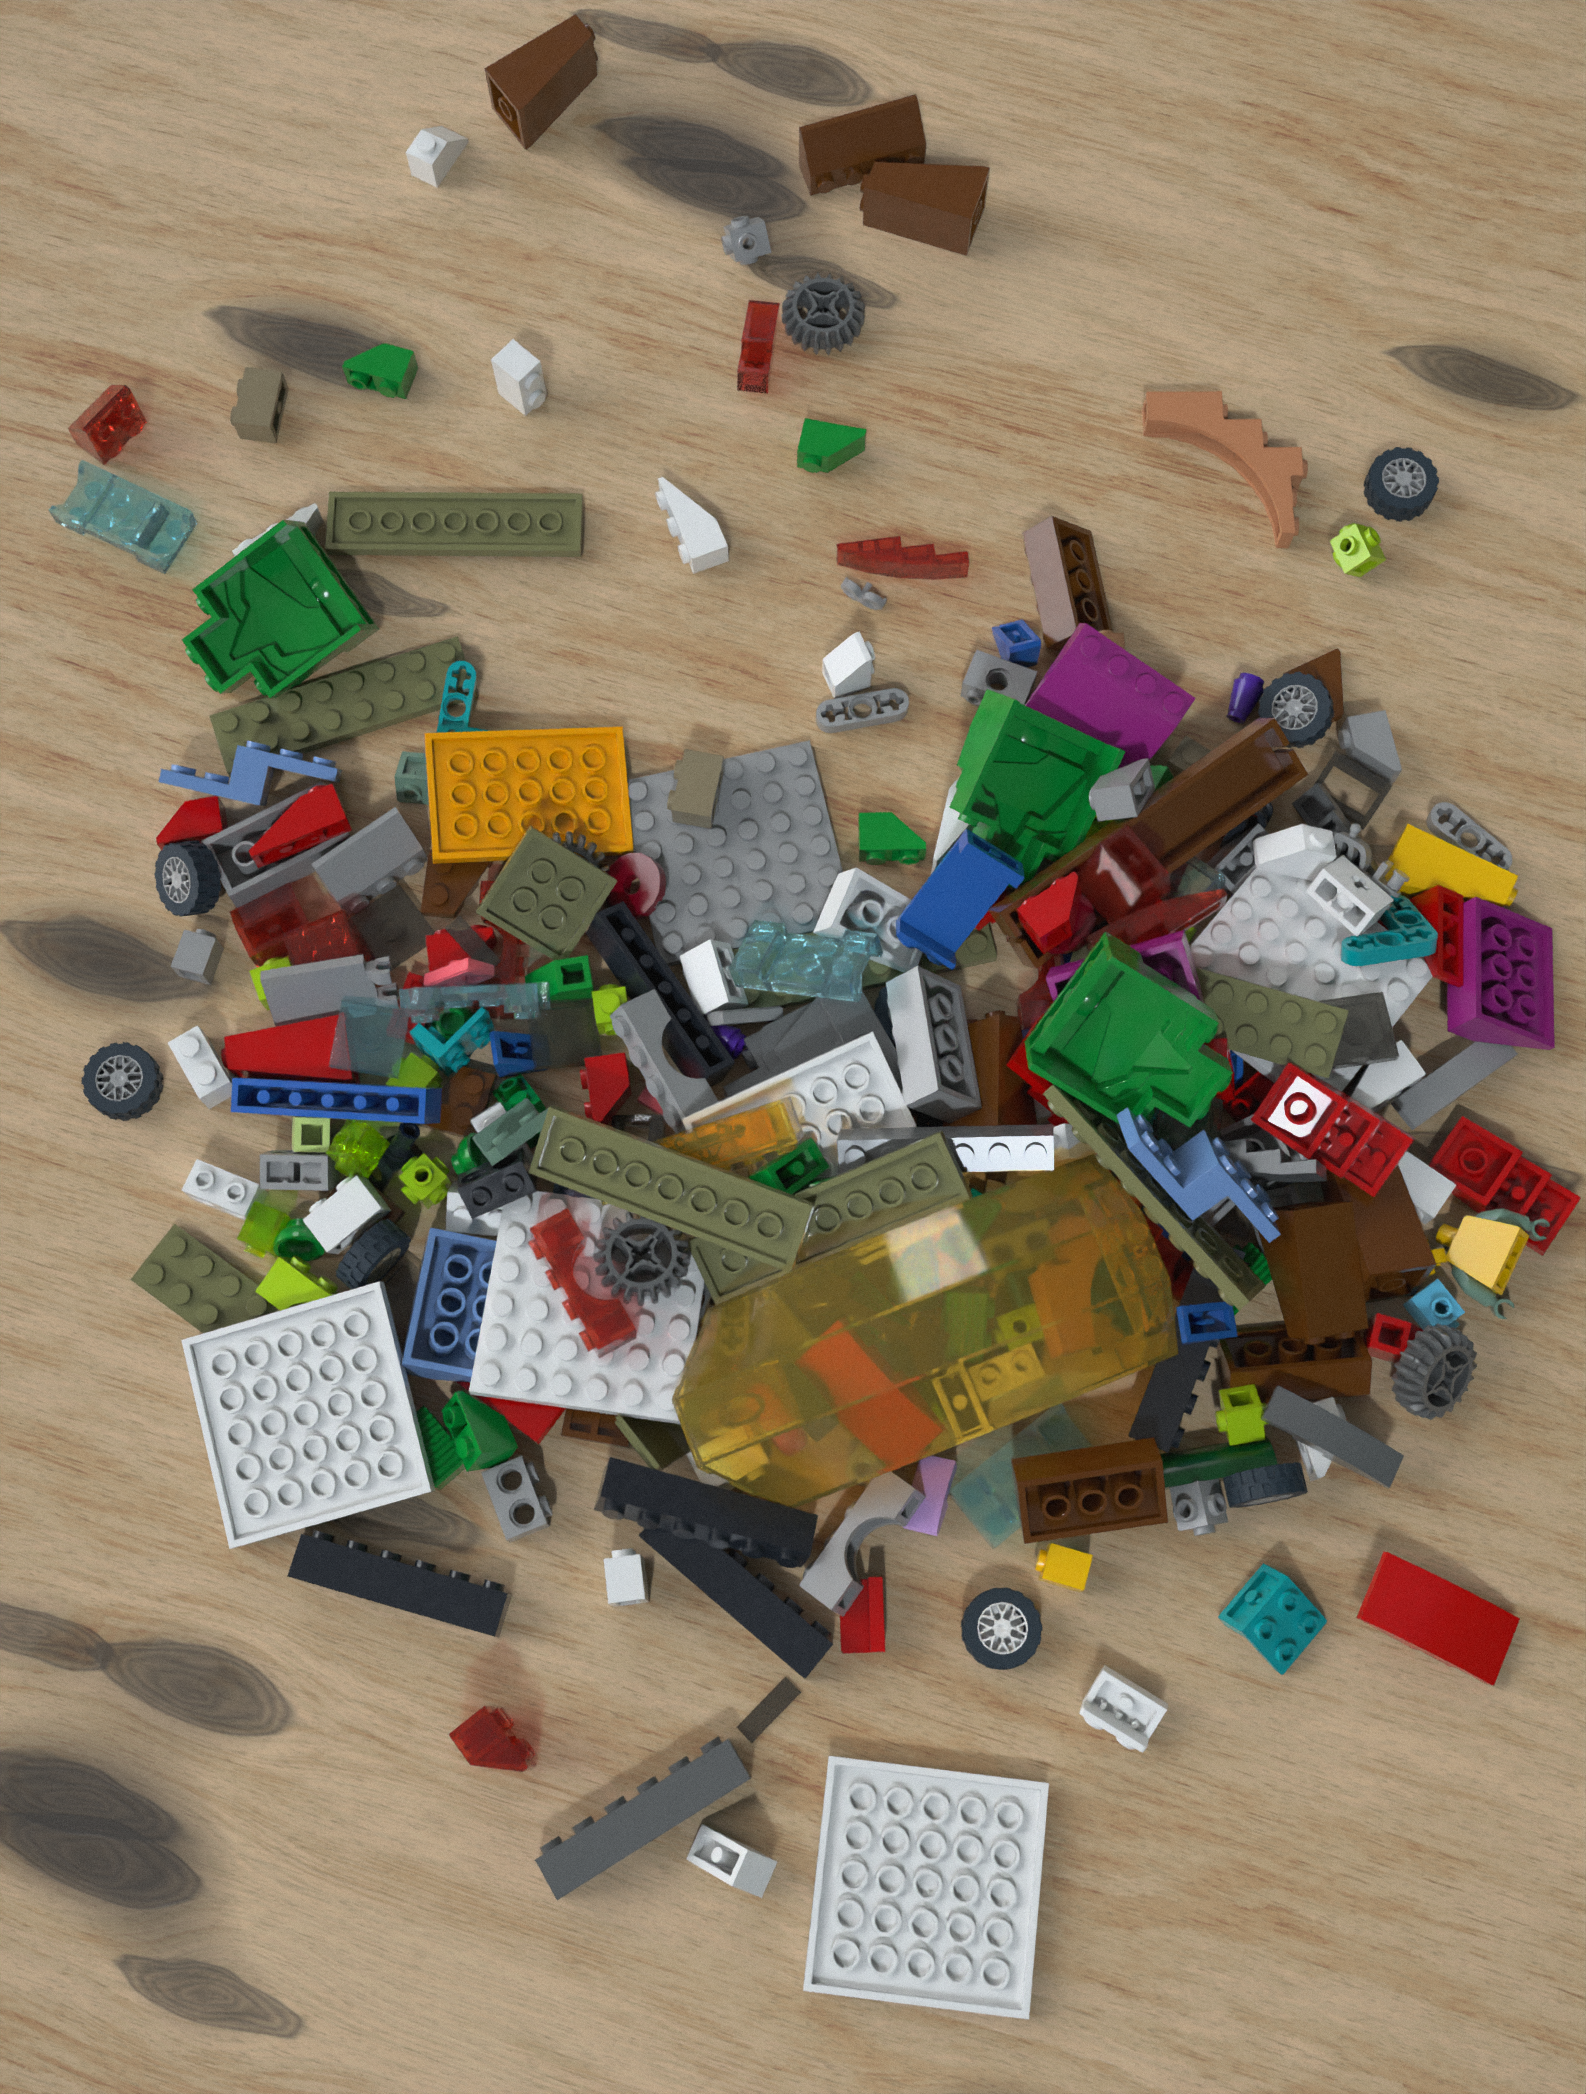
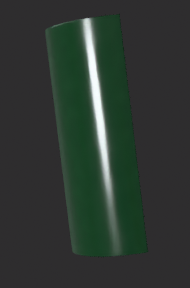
M1265 1436V1440L1230 1446L1229 1442L1160 1454L1163 1461L1165 1490L1198 1481L1217 1479L1220 1481L1224 1477L1238 1472L1278 1464L1274 1449L1267 1436Z

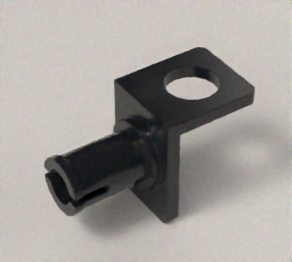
M401 1123L395 1135L370 1147L358 1168L361 1173L383 1192L393 1175L401 1170L407 1161L415 1156L419 1158L423 1154L415 1144L416 1139L420 1136L418 1126L414 1123ZM371 1163L380 1169L381 1180H377L370 1171Z

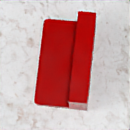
M883 1577L860 1579L864 1588L844 1617L840 1615L841 1652L843 1654L884 1653Z

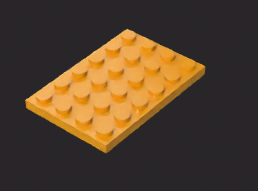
M623 726L424 733L433 864L507 861L530 825L552 839L553 833L558 832L561 841H565L567 831L573 833L574 843L582 834L586 837L584 847L592 841L596 843L597 848L593 854L603 852L605 856H622L633 853Z

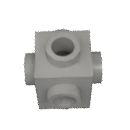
M741 216L732 219L730 225L724 226L726 236L721 237L725 255H730L735 262L747 265L757 262L758 256L771 253L765 221L760 217L749 219V216Z
M1219 1479L1198 1481L1169 1488L1173 1503V1515L1177 1521L1178 1531L1193 1530L1194 1536L1216 1532L1214 1525L1228 1522L1226 1501L1222 1496Z

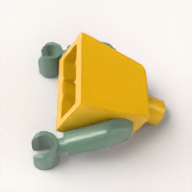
M1500 1208L1482 1211L1476 1217L1465 1216L1459 1229L1445 1223L1442 1224L1437 1232L1436 1242L1449 1247L1446 1260L1453 1265L1451 1274L1463 1292L1483 1306H1491V1311L1496 1317L1507 1319L1498 1313V1305L1506 1302L1514 1308V1304L1507 1298H1496V1293L1502 1296L1528 1238L1533 1241L1546 1239V1237L1536 1234V1224L1542 1227H1550V1224L1545 1219L1531 1222L1527 1216Z

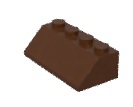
M916 94L799 127V167L810 196L828 193L833 189L847 185L859 184L865 173L870 174L874 162L925 163L926 140Z
M1054 516L1023 532L1024 550L1029 561L1030 579L1035 590L1036 607L1040 615L1043 640L1047 649L1061 652L1079 623H1086L1098 632L1102 630L1113 631L1092 532Z
M1285 1324L1238 1328V1337L1220 1339L1217 1346L1222 1388L1227 1389L1254 1384L1261 1403L1268 1404L1276 1386H1280L1306 1400L1370 1395L1372 1358L1359 1330L1355 1331V1337L1334 1339L1333 1335L1325 1336L1326 1342L1304 1344L1303 1339L1288 1336Z
M1154 1438L1011 1459L1014 1490L1024 1544L1168 1523L1163 1461Z

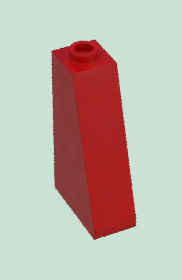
M345 1014L224 1037L225 1048L221 1049L222 1063L237 1078L360 1084L353 1024Z

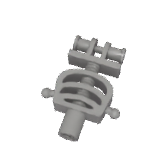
M1355 823L1351 825L1350 833L1345 831L1336 833L1333 837L1337 856L1334 861L1344 855L1347 847H1349L1348 854L1344 857L1389 896L1398 898L1401 894L1399 889L1404 882H1408L1409 876L1399 869H1394V874L1390 880L1384 879L1387 872L1393 866V863L1389 860L1382 862L1373 876L1369 875L1366 871L1371 862V848L1368 843L1356 837L1361 831V826ZM1360 852V864L1358 866L1354 862Z

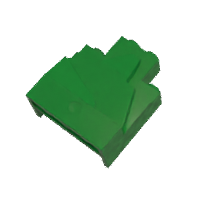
M282 520L192 589L198 597L196 599L197 605L206 615L210 614L211 618L184 637L182 641L187 647L185 649L187 656L193 663L200 665L206 674L205 680L214 691L220 694L232 693L254 676V684L261 694L269 698H277L284 692L302 683L340 653L350 652L377 632L379 627L307 525L302 521Z
M987 689L970 725L957 763L962 773L955 786L957 791L949 808L960 813L959 820L974 826L973 833L1023 864L1025 878L1020 883V885H1023L1035 876L1043 857L1056 862L1084 842L1096 816V811L1090 806L1089 792L1100 776L1118 769L1126 751L1101 742L1031 709L1016 699Z
M1106 931L1025 1040L1029 1070L1118 1124L1119 1121L1116 1115L1127 1107L1136 1117L1142 1114L1148 1122L1155 1112V1107L1186 1126L1191 1127L1197 1119L1200 1120L1207 1114L1211 1100L1218 1092H1223L1228 1087L1233 1073L1226 1057L1203 1044L1204 1042L1209 1043L1218 1031L1219 1021L1215 1010L1198 1000L1194 994L1144 964L1141 953Z

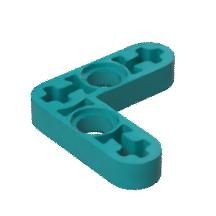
M456 661L447 670L436 733L490 731L469 727L477 684L476 671L469 662ZM461 669H465L467 676L471 677L470 680H464L462 688L463 693L469 692L468 696L457 692L458 681L457 678L453 677L454 674H459ZM450 689H453L456 693H450ZM454 700L462 701L466 705L465 713L459 717L451 716L447 712L450 702Z
M1399 895L1398 898L1390 896L1394 899L1391 903L1392 906L1389 910H1385L1380 917L1381 922L1388 930L1346 937L1341 944L1340 958L1342 962L1350 966H1367L1429 956L1436 952L1438 933L1408 898L1403 895Z

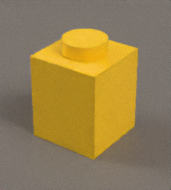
M1050 1543L1047 1545L1046 1550L1040 1549L1037 1557L1035 1570L1040 1571L1038 1580L1076 1592H1082L1085 1589L1093 1555Z

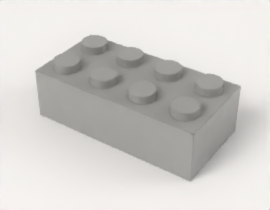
M322 781L201 841L213 852V856L219 865L220 880L238 910L315 872L311 865L313 862L351 837L349 832L260 868L257 867L251 858L249 850L300 796L307 794L315 786L323 785Z
M919 966L886 982L887 1003L891 1012L892 1034L896 1044L897 1065L901 1075L902 1097L905 1101V1106L949 1124L981 1109L982 1105L961 986Z

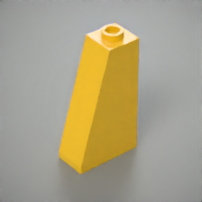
M1407 824L1400 834L1388 859L1393 863V866L1385 875V879L1387 881L1390 880L1394 874V869H1399L1408 875L1410 879L1408 882H1404L1399 889L1400 895L1408 899L1436 885H1441L1463 895L1464 903L1474 897H1478L1503 908L1504 905L1507 907L1511 906L1518 892V889L1514 888L1518 875L1410 824Z

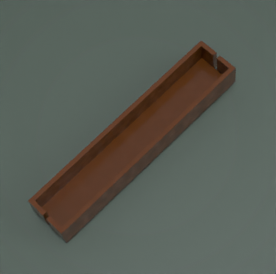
M1256 719L1154 791L1137 817L1115 819L989 908L990 914L1003 934L1011 936L1008 942L1023 965L1037 969L1056 955L1048 952L1043 954L1020 924L1017 908L1030 896H1037L1048 889L1056 879L1066 877L1075 871L1079 877L1081 894L1093 906L1096 927L1309 775L1294 749L1272 750L1271 747H1286L1290 744L1276 719Z

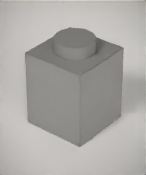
M197 929L196 933L184 930L171 968L179 977L211 985L224 948L216 939V935L207 930Z

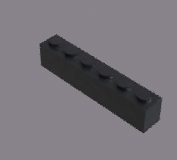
M624 901L596 913L586 935L621 986H625L627 995L631 1000L655 989L671 1017L662 1034V1046L682 1075L696 1079L705 1078L710 1087L722 1082L735 1064V1061Z
M1232 1248L1243 1260L1246 1253ZM1194 1267L1179 1306L1225 1301L1219 1295V1288L1210 1278L1207 1279L1200 1275ZM1177 1311L1128 1437L1136 1440L1154 1438L1158 1449L1169 1453L1171 1446L1178 1449L1185 1428L1180 1427L1179 1424L1184 1413L1191 1415L1198 1395L1193 1394L1192 1391L1196 1380L1204 1382L1211 1362L1205 1360L1209 1347L1217 1349L1220 1341L1219 1339L1182 1345Z
M613 1457L609 1458L603 1471L594 1507L595 1511L602 1512L605 1517L621 1520L624 1518L637 1522L639 1526L645 1529L654 1530L660 1528L671 1531L678 1538H696L707 1541L714 1548L736 1549L742 1551L745 1556L758 1559L764 1557L772 1559L786 1568H802L811 1555L818 1515Z
M644 1528L638 1535L802 1678L806 1679L832 1647L833 1644L828 1640L832 1634L816 1620L811 1625L800 1616L804 1610L788 1596L784 1601L778 1598L772 1592L776 1586L764 1575L759 1573L755 1578L745 1569L748 1562L733 1549L727 1554L722 1549L710 1546L707 1541L696 1538H678L671 1531L660 1528L654 1530Z
M314 1530L312 1537L301 1534L287 1577L490 1636L500 1637L512 1598L511 1594L504 1592L505 1585L486 1579L483 1586L469 1582L471 1575L451 1569L448 1576L435 1573L437 1565L417 1559L414 1566L401 1563L402 1555L382 1550L380 1556L366 1553L368 1545L351 1540L347 1541L345 1547L332 1543L334 1536Z

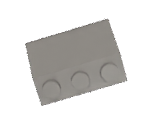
M394 807L311 865L326 890L347 917L351 913H358L364 910L369 905V901L377 895L390 892L397 885V882L406 875L411 876L419 872L428 859L415 835L397 808Z

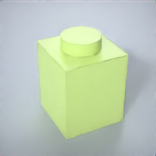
M292 1116L293 1152H329L330 1118Z

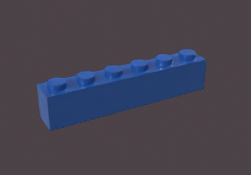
M232 1078L231 1112L420 1124L440 1123L442 1088L266 1078Z

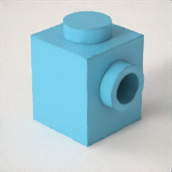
M1439 1279L1430 1283L1403 1304L1404 1308L1423 1330L1427 1325L1434 1327L1437 1323L1457 1328L1460 1324L1456 1319L1465 1313Z

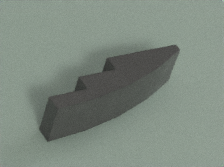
M1321 782L1316 783L1292 803L1308 826L1330 830L1333 832V837L1336 833L1342 831L1350 833V822ZM1347 847L1343 856H1347L1349 847ZM1360 852L1354 862L1358 866L1360 864ZM1371 857L1366 873L1368 872L1369 875L1373 876L1379 867L1373 857Z
M1246 1139L1223 1141L1230 1151L1228 1157L1233 1163L1239 1160L1249 1172L1251 1179L1280 1182L1327 1181L1326 1167L1316 1159L1291 1162V1157L1281 1149L1257 1152V1147Z
M1280 1386L1275 1387L1261 1418L1262 1421L1291 1434L1293 1439L1323 1453V1457L1388 1489L1391 1487L1404 1457L1398 1451L1356 1426Z

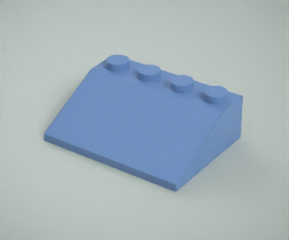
M430 1228L425 1242L402 1353V1366L405 1367L406 1374L435 1380L471 1382L497 1241Z

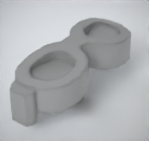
M848 577L841 584L843 592L848 597L870 609L882 610L887 602V598L882 599L877 594L869 592L872 584L869 582L866 583L862 590L856 583L849 580Z

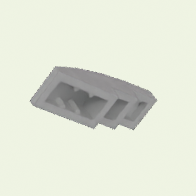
M1475 1042L1390 1104L1410 1129L1414 1130L1483 1081L1491 1073L1509 1062L1518 1053L1510 1045Z

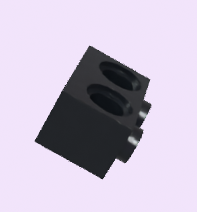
M523 1147L514 1150L493 1166L490 1162H486L459 1174L457 1191L472 1219L537 1191V1176L528 1173L531 1163Z

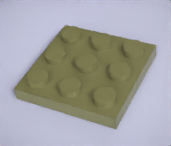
M530 825L478 906L476 913L551 959H566L615 886L617 879Z

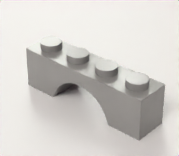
M655 989L622 1004L610 1015L615 1033L626 1044L632 1063L639 1067L646 1080V1087L649 1093L656 1097L663 1110V1117L666 1123L674 1129L676 1135L686 1131L682 1122L683 1118L718 1102L705 1078L686 1077L678 1073L666 1060L662 1049V1034L671 1017Z
M882 1465L878 1471L871 1474L865 1484V1491L858 1501H854L847 1508L844 1515L845 1519L838 1530L833 1531L827 1537L824 1543V1550L820 1556L806 1567L803 1573V1580L799 1586L830 1610L844 1617L864 1588L856 1568L857 1553L863 1540L872 1531L882 1526L899 1525L906 1527L926 1497Z

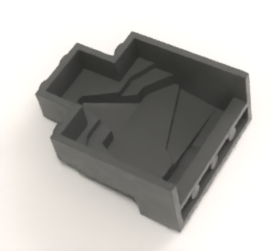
M850 974L817 991L816 999L813 1002L744 1039L745 1050L741 1054L750 1070L756 1068V1070L724 1086L725 1098L721 1099V1101L872 1031L902 1093L903 1087L900 1070L897 1065V1051L854 975Z

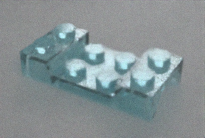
M81 460L79 463L77 485L65 503L52 505L49 509L56 523L83 536L85 533H88L134 555L138 562L163 574H166L197 525L191 510L84 460Z
M754 920L729 966V970L736 987L859 1002L862 996V973L870 957L881 958L883 950L877 933L846 930L842 939L788 933L785 923Z
M549 982L426 986L399 989L401 1017H411V1023L440 1021L441 1014L450 1013L449 1008L473 1006V1000H479V1007L504 1005V1013H514V1019H535V1017H541V1011L550 1009Z
M1058 1401L950 1489L948 1494L989 1546L995 1549L1021 1527L1014 1490L1011 1459L1093 1447V1445L1089 1443L1071 1421L1064 1406Z

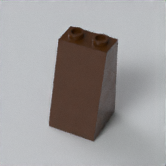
M576 14L484 68L492 109L525 150L530 148L598 76L596 66L598 56L594 50L593 42L596 40L595 34L588 23L583 24Z
M874 162L870 174H864L860 187V192L864 193L859 211L863 212V225L967 256L986 206L990 168L985 166Z
M998 1010L986 1013L985 1019L979 1021L977 1019H968L967 1026L982 1108L950 1124L943 1121V1127L1037 1125L1033 1097L1027 1093L1031 1085L1006 1066L1023 1040L1020 1017L1005 1015V1011Z
M1399 1165L1396 1166L1375 1197L1345 1177L1341 1179L1326 1169L1327 1181H1320L1324 1201L1353 1202L1365 1303L1414 1296L1437 1264Z
M1309 1201L1273 1207L1279 1216V1219L1275 1222L1281 1235L1269 1243L1259 1230L1258 1233L1288 1336L1291 1338H1301L1304 1340V1344H1319L1326 1342L1325 1336L1333 1335L1334 1339L1355 1337L1356 1330L1369 1328L1353 1202Z

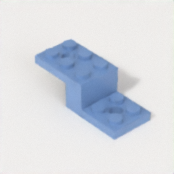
M247 741L246 747L237 745L229 783V777L205 772L203 778L195 776L196 769L174 764L171 765V770L161 769L159 782L259 806H266L274 768L339 783L342 770L335 768L336 761L314 756L313 763L302 760V753L280 749V754L277 755L269 753L271 746Z
M1127 1107L1116 1115L1128 1149L1192 1221L1229 1196L1269 1243L1281 1235L1275 1222L1279 1219V1216L1269 1204L1271 1201L1269 1195L1260 1184L1253 1186L1248 1180L1251 1178L1249 1172L1239 1160L1235 1163L1232 1162L1228 1157L1230 1151L1219 1137L1212 1139L1205 1130H1202L1173 1152L1172 1148L1163 1138L1157 1140L1151 1134L1154 1130L1142 1114L1136 1117Z

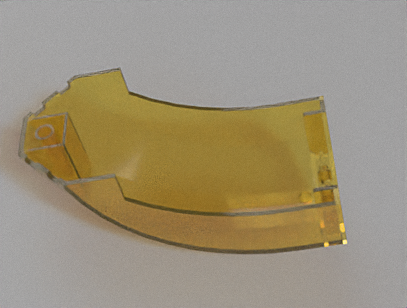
M1092 1154L1054 1168V1171H1044L872 1237L707 1309L702 1320L703 1326L697 1340L693 1343L684 1366L686 1368L679 1386L675 1389L671 1401L698 1469L708 1474L713 1473L729 1481L730 1485L752 1496L757 1495L767 1501L796 1508L1002 1428L1178 1355L1170 1277L1142 1211L1112 1174L1097 1161L1096 1155Z

